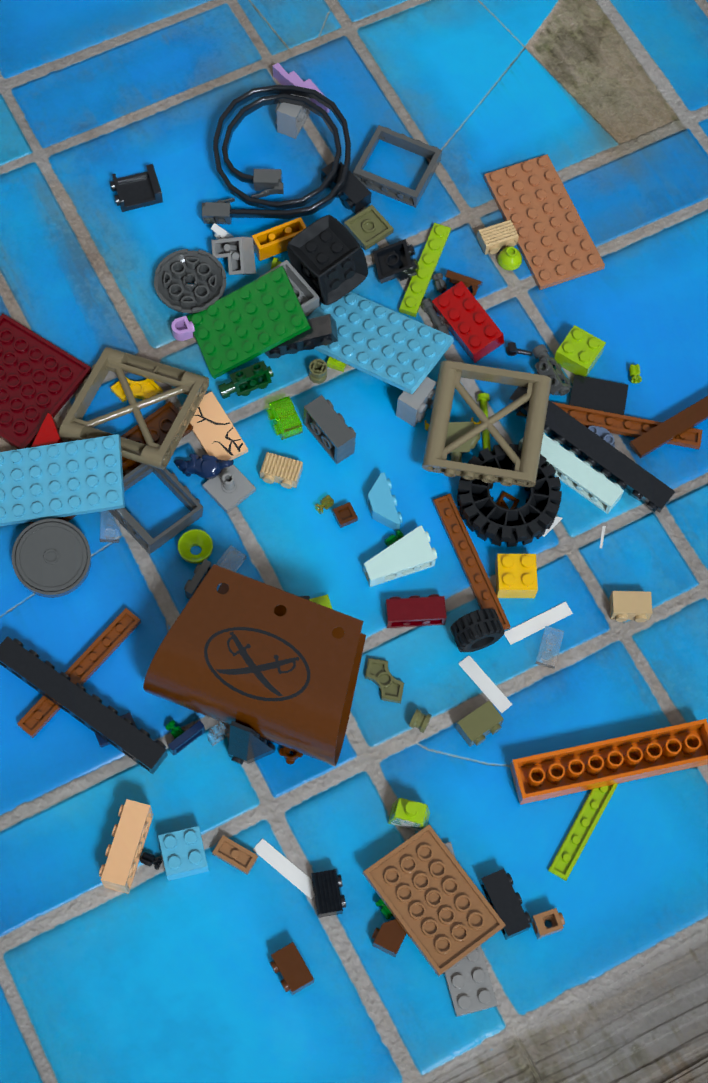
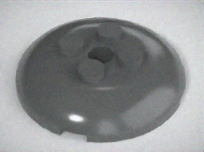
M183 249L171 253L160 262L155 271L154 288L159 299L169 308L181 313H198L208 309L209 306L222 297L226 288V273L221 262L212 254L203 250L188 251V249Z

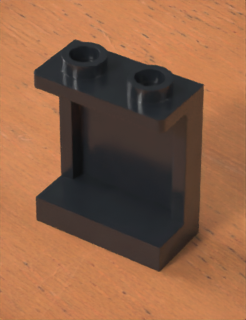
M153 164L146 165L147 172L118 179L116 174H112L113 181H110L112 192L116 191L117 195L114 196L117 206L120 205L122 212L163 202L161 188Z

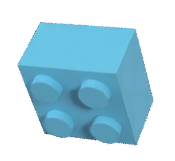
M199 826L158 835L168 881L209 871Z

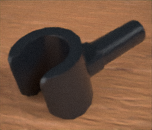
M514 342L508 343V347H506L509 356L517 354L532 355L531 351L517 349Z

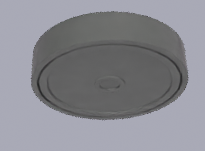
M43 519L32 523L19 534L13 546L12 565L16 576L26 589L42 597H61L75 591L85 581L91 568V551L86 537L75 525L61 519Z

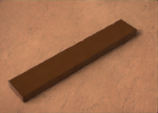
M708 396L630 441L629 445L641 459L708 419Z

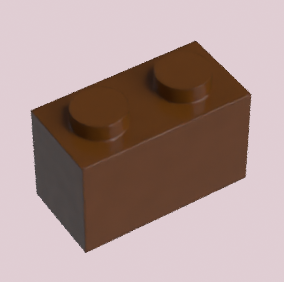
M293 942L271 954L272 961L269 963L275 974L280 973L283 979L280 983L285 992L290 991L291 995H294L314 983L312 974Z

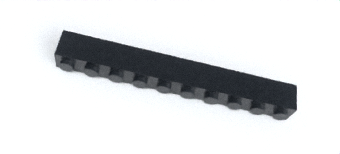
M518 386L509 398V404L527 393L528 388ZM549 400L544 433H550L555 436V440L561 445L566 444L576 456L581 455L591 467L596 466L606 478L611 477L623 490L626 488L632 492L631 496L636 500H643L651 511H658L660 513L675 491ZM529 401L514 410L518 413L519 411L526 415V419Z
M8 636L0 644L1 666L151 774H154L168 756L165 749L166 746L161 741H153L149 738L150 734L142 728L140 730L133 726L134 723L127 717L121 718L118 716L117 710L110 705L108 707L104 706L98 696L94 694L90 696L81 684L76 683L75 685L70 681L71 678L62 671L61 673L55 671V667L47 660L45 662L41 661L35 651L31 649L27 651L23 648V643L18 639L14 638L12 640Z

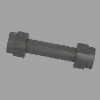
M430 298L424 299L421 302L424 312H428L437 328L436 330L450 335L447 326L442 324L435 312L432 300Z

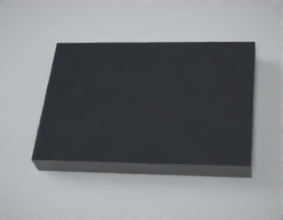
M574 375L569 405L624 415L628 385Z

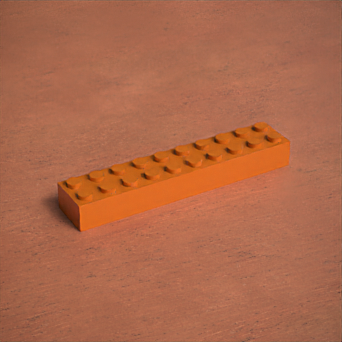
M707 719L514 759L510 764V770L519 804L522 805L708 765Z

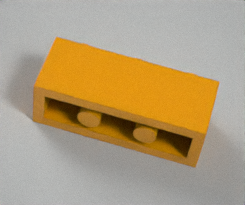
M301 217L252 235L254 251L259 261L287 251V245L290 240L306 228Z

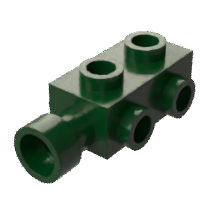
M264 361L229 374L231 382L220 384L218 388L223 399L230 397V394L235 392L238 396H248L251 391L257 388L264 389L269 383H272L271 377L274 374L271 367H267Z

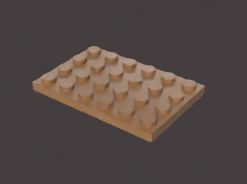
M427 825L362 873L438 977L506 926L430 825Z

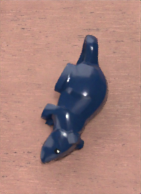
M190 454L191 460L189 461L182 459L174 461L177 468L186 476L190 477L191 474H196L204 479H213L224 468L234 464V460L225 461L209 455H202L201 458L196 454Z

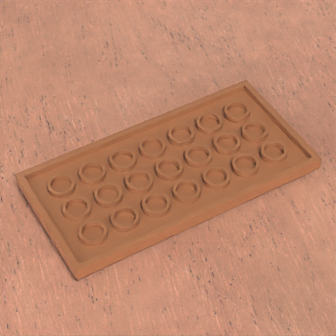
M548 154L484 174V180L504 220L511 219L519 235L517 246L539 290L604 269L605 264Z

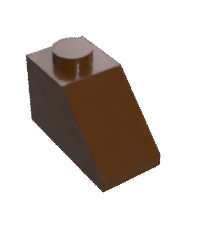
M394 919L383 923L380 929L376 927L371 939L374 940V947L396 957L407 933L399 922Z

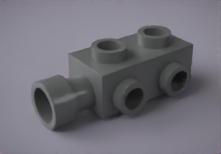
M544 344L535 347L532 353L539 360L534 365L537 369V374L548 376L552 379L550 394L566 395L572 386L570 380L566 378L561 370V365L556 362L555 358L548 355V349Z

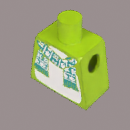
M398 798L392 804L388 824L420 831L428 824L430 816L428 805Z

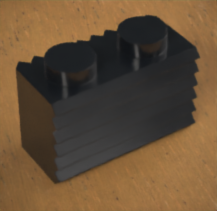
M336 869L311 873L318 918L343 914V908H346L345 896L340 895L339 887H343L341 874L337 875Z

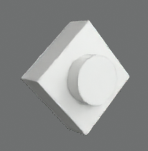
M215 223L211 227V230L215 232L214 236L218 239L234 237Z

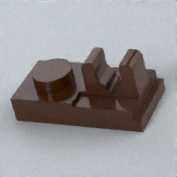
M447 270L445 276L450 278L448 282L457 284L462 281L467 288L472 286L473 296H476L478 288L483 284L482 281Z

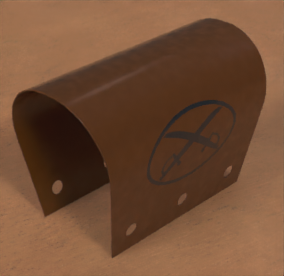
M213 564L159 646L147 671L143 689L147 693L228 725L234 721L253 729L260 734L261 738L336 766L348 725L366 635L361 633L363 621Z

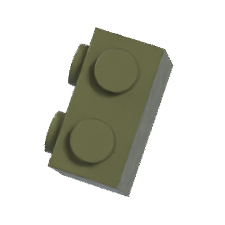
M487 701L458 721L456 729L469 747L474 744L477 746L485 741V736L489 733H492V735L497 733L502 728L501 725L504 719L493 704Z

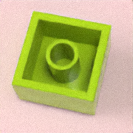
M574 325L556 351L554 358L564 369L575 375L587 377L602 355L606 342Z

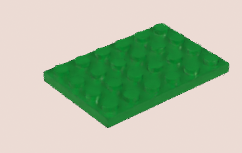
M283 266L217 300L208 309L187 316L188 321H192L195 332L193 333L214 379L311 329Z

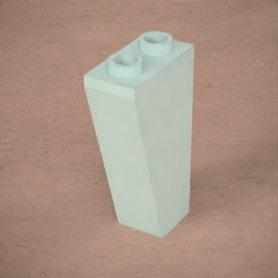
M423 526L417 527L364 563L363 571L369 587L435 566L437 553L435 548H431L429 533L424 531Z

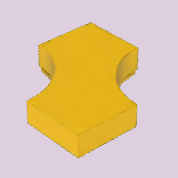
M126 377L135 398L144 400L163 393V390L151 379L132 381ZM120 381L110 387L111 391L122 402L127 400Z

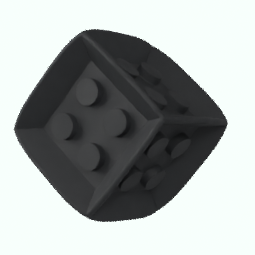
M326 215L313 222L294 236L287 245L291 265L320 297L319 301L324 305H330L344 297L360 285L368 275L366 257L358 241L331 215Z

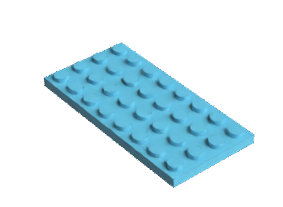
M349 292L330 305L320 303L319 307L307 318L312 319L330 314L336 321L338 341L330 345L317 346L314 348L315 350L412 395L454 342L453 337L352 292Z
M119 434L0 452V526L125 508L121 437Z

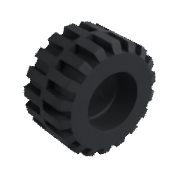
M492 608L470 612L456 620L450 627L460 652H474L486 648L497 642L505 633L496 610Z

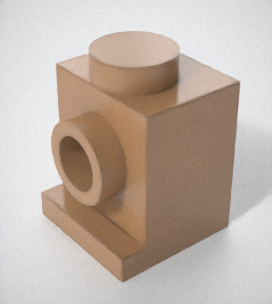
M557 908L539 913L531 918L537 939L560 932L564 928L563 925H565L561 912L558 913ZM550 921L552 926L548 928L544 922Z

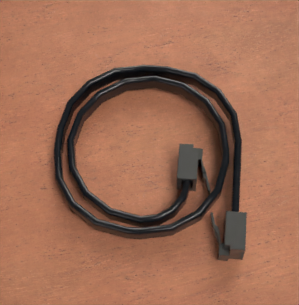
M272 85L254 88L234 99L220 116L213 140L217 174L231 194L250 206L269 210L232 209L230 202H234L235 198L219 200L217 202L202 203L204 224H232V218L290 219L312 215L331 204L345 186L351 160V142L347 121L336 104L316 90L294 85ZM260 97L237 113L227 127L222 146L224 164L231 175L241 182L254 184L255 191H262L260 194L249 197L234 187L222 170L219 144L224 124L234 111L253 98ZM308 97L329 108L341 124L345 140V161L341 178L328 196L310 207L284 210L305 206L323 195L337 176L342 156L337 127L324 109L309 99L304 98ZM289 103L306 107L321 117L333 134L336 154L332 171L320 187L302 198L286 201L257 199L272 194H284L282 170L254 169L253 176L243 174L234 168L228 156L233 132L247 115L262 106Z

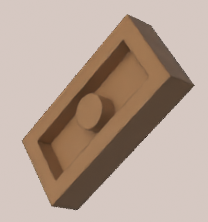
M224 835L212 852V855L246 875L249 874L258 859V855Z

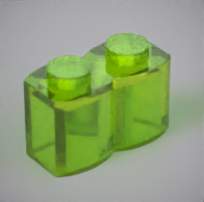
M289 396L268 403L269 409L266 412L269 420H273L275 424L273 429L276 436L279 435L281 440L303 433L301 421Z

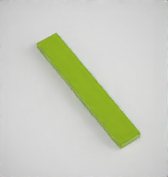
M618 784L591 790L548 869L549 872L567 881Z

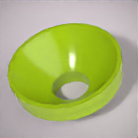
M189 530L178 541L179 554L189 563H202L204 559L207 560L213 550L211 537L202 530ZM199 546L202 551L198 555H193L190 552L191 548Z

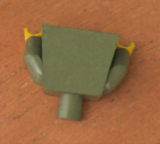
M473 417L470 422H449L445 447L482 422L480 420L478 423L474 422ZM425 420V429L428 431L430 424ZM480 433L450 452L451 461L462 463V453H469L470 450L475 448L480 439Z

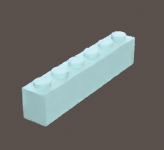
M545 433L543 434L540 454L547 459L545 464L547 466L552 464L556 470L555 477H559L563 483L609 514L622 497L624 490L621 486L608 480L602 472L594 470L586 461L577 458L572 451L563 448L558 441L549 438ZM523 438L519 441L518 450L520 451L522 450Z

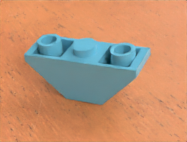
M384 472L379 475L368 493L367 503L372 519L397 531L400 530V523L403 522L402 515L396 510L397 500L395 495L391 494V481L389 478L386 479Z

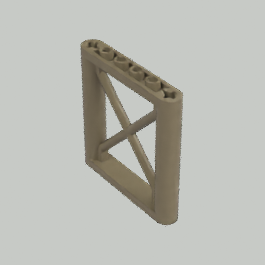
M106 347L97 363L92 366L89 377L84 380L81 391L76 394L73 405L68 408L66 417L60 426L59 435L71 441L114 435L92 427L133 412L146 444L121 437L122 457L164 470L208 389L209 378ZM123 371L176 388L136 402ZM108 372H116L129 406L89 421L82 420ZM181 393L187 394L188 396L162 445L154 443L140 409Z
M442 361L440 363L422 468L426 471L442 473L448 477L461 476L466 480L480 479L485 483L499 482L504 486H535L552 379L548 376ZM462 377L527 387L528 389L527 393L488 418L460 383ZM456 389L482 423L445 447ZM529 401L521 457L519 458L493 424ZM487 429L515 464V470L447 460V454Z

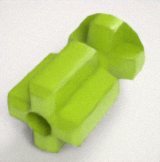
M631 364L629 368L630 376L632 377L631 382L635 384L642 381L639 364Z

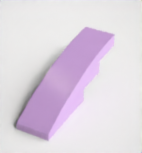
M279 63L273 65V77L281 85L309 88L324 95L310 79L303 81L295 71L288 74ZM310 98V101L324 109L327 113L330 112L329 108Z

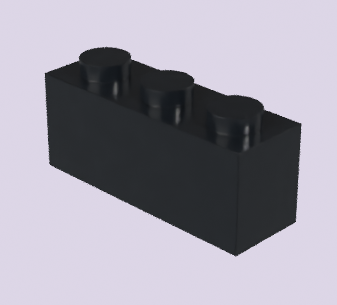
M334 161L321 169L322 183L332 171ZM341 161L337 176L329 186L331 190L341 178L344 165ZM348 171L345 186L336 198H340L345 207L356 214L371 203V192Z
M501 869L481 878L479 883L487 901L506 925L501 930L505 940L529 930L531 927L530 923H532L528 912H524L522 909V899L519 893H515L512 887L514 883L511 875L506 873L504 869Z

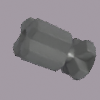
M442 273L433 275L432 278L435 280L436 290L439 293L447 290L445 281L442 280Z

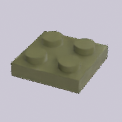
M373 205L344 222V227L365 250L394 231V228Z

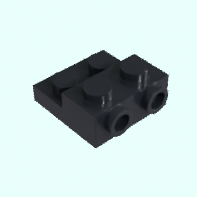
M406 239L373 251L381 283L395 278H399L402 281L417 275L416 269H419L417 260L413 259L415 250L413 245H409Z

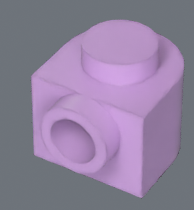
M187 316L177 318L172 322V334L176 340L184 341L193 338L195 328L192 321H188Z

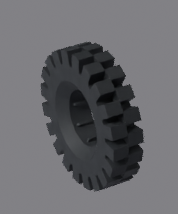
M509 444V446L520 458L521 451L518 450L519 445ZM494 445L492 451L487 447L479 452L478 457L474 455L468 461V464L515 470V464L500 445ZM540 454L536 485L525 487V490H528L529 498L526 499L524 506L517 507L516 509H505L493 501L494 498L491 497L489 489L493 488V483H485L480 479L466 480L461 477L458 486L457 506H460L459 513L462 520H467L466 526L472 532L477 530V537L484 541L489 537L492 539L491 544L501 546L502 542H507V547H517L520 541L523 545L531 543L534 537L539 539L545 534L546 529H550L554 523L561 502V483L559 477H555L556 470L552 464L547 466L545 464L547 459Z

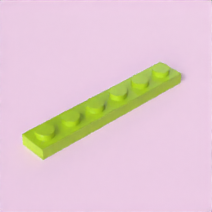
M434 223L418 262L419 269H416L417 275L411 278L399 307V312L413 317L417 316L421 302L424 299L450 235V227Z

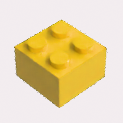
M497 554L495 576L496 595L498 598L536 597L538 591L536 554Z

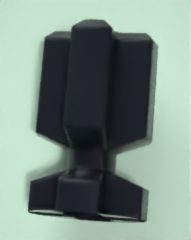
M143 852L140 862L149 867L153 864L154 868L158 870L162 859L158 858L155 860L154 855Z

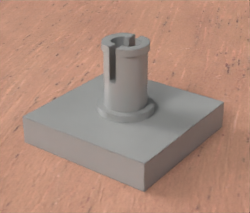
M234 465L224 468L218 476L209 479L202 485L203 489L227 514L256 491V487Z

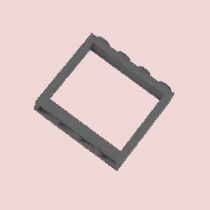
M379 125L355 167L353 175L366 188L416 208L441 161L442 150ZM379 140L431 160L416 190L363 170Z
M142 463L123 477L124 492L153 472L191 511L153 539L125 508L108 510L150 555L202 517L203 506L198 498L195 499L191 495L188 487L183 486L178 481L174 473H170L166 468L161 470Z

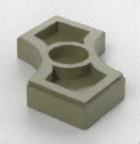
M368 658L365 679L373 681L379 687L381 700L401 704L404 683L391 675L388 669V661Z

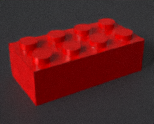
M462 281L432 300L435 312L474 363L504 344L503 333Z

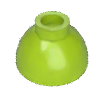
M506 247L500 251L497 261L503 269L515 270L522 264V255L515 247Z

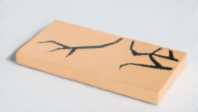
M213 392L205 394L190 424L193 426V433L206 454L215 456L220 460L229 461L247 453V446Z

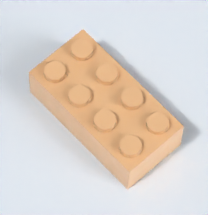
M126 799L125 805L122 804L118 813L120 820L118 825H114L112 831L114 839L112 845L109 844L106 849L105 856L108 858L106 864H102L99 877H101L105 888L129 894L154 815L150 805Z

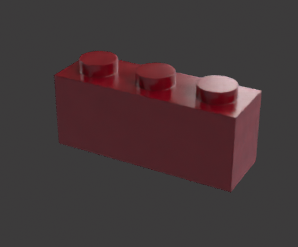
M433 594L428 597L415 595L402 599L400 597L386 599L387 628L445 625L446 623L444 596Z

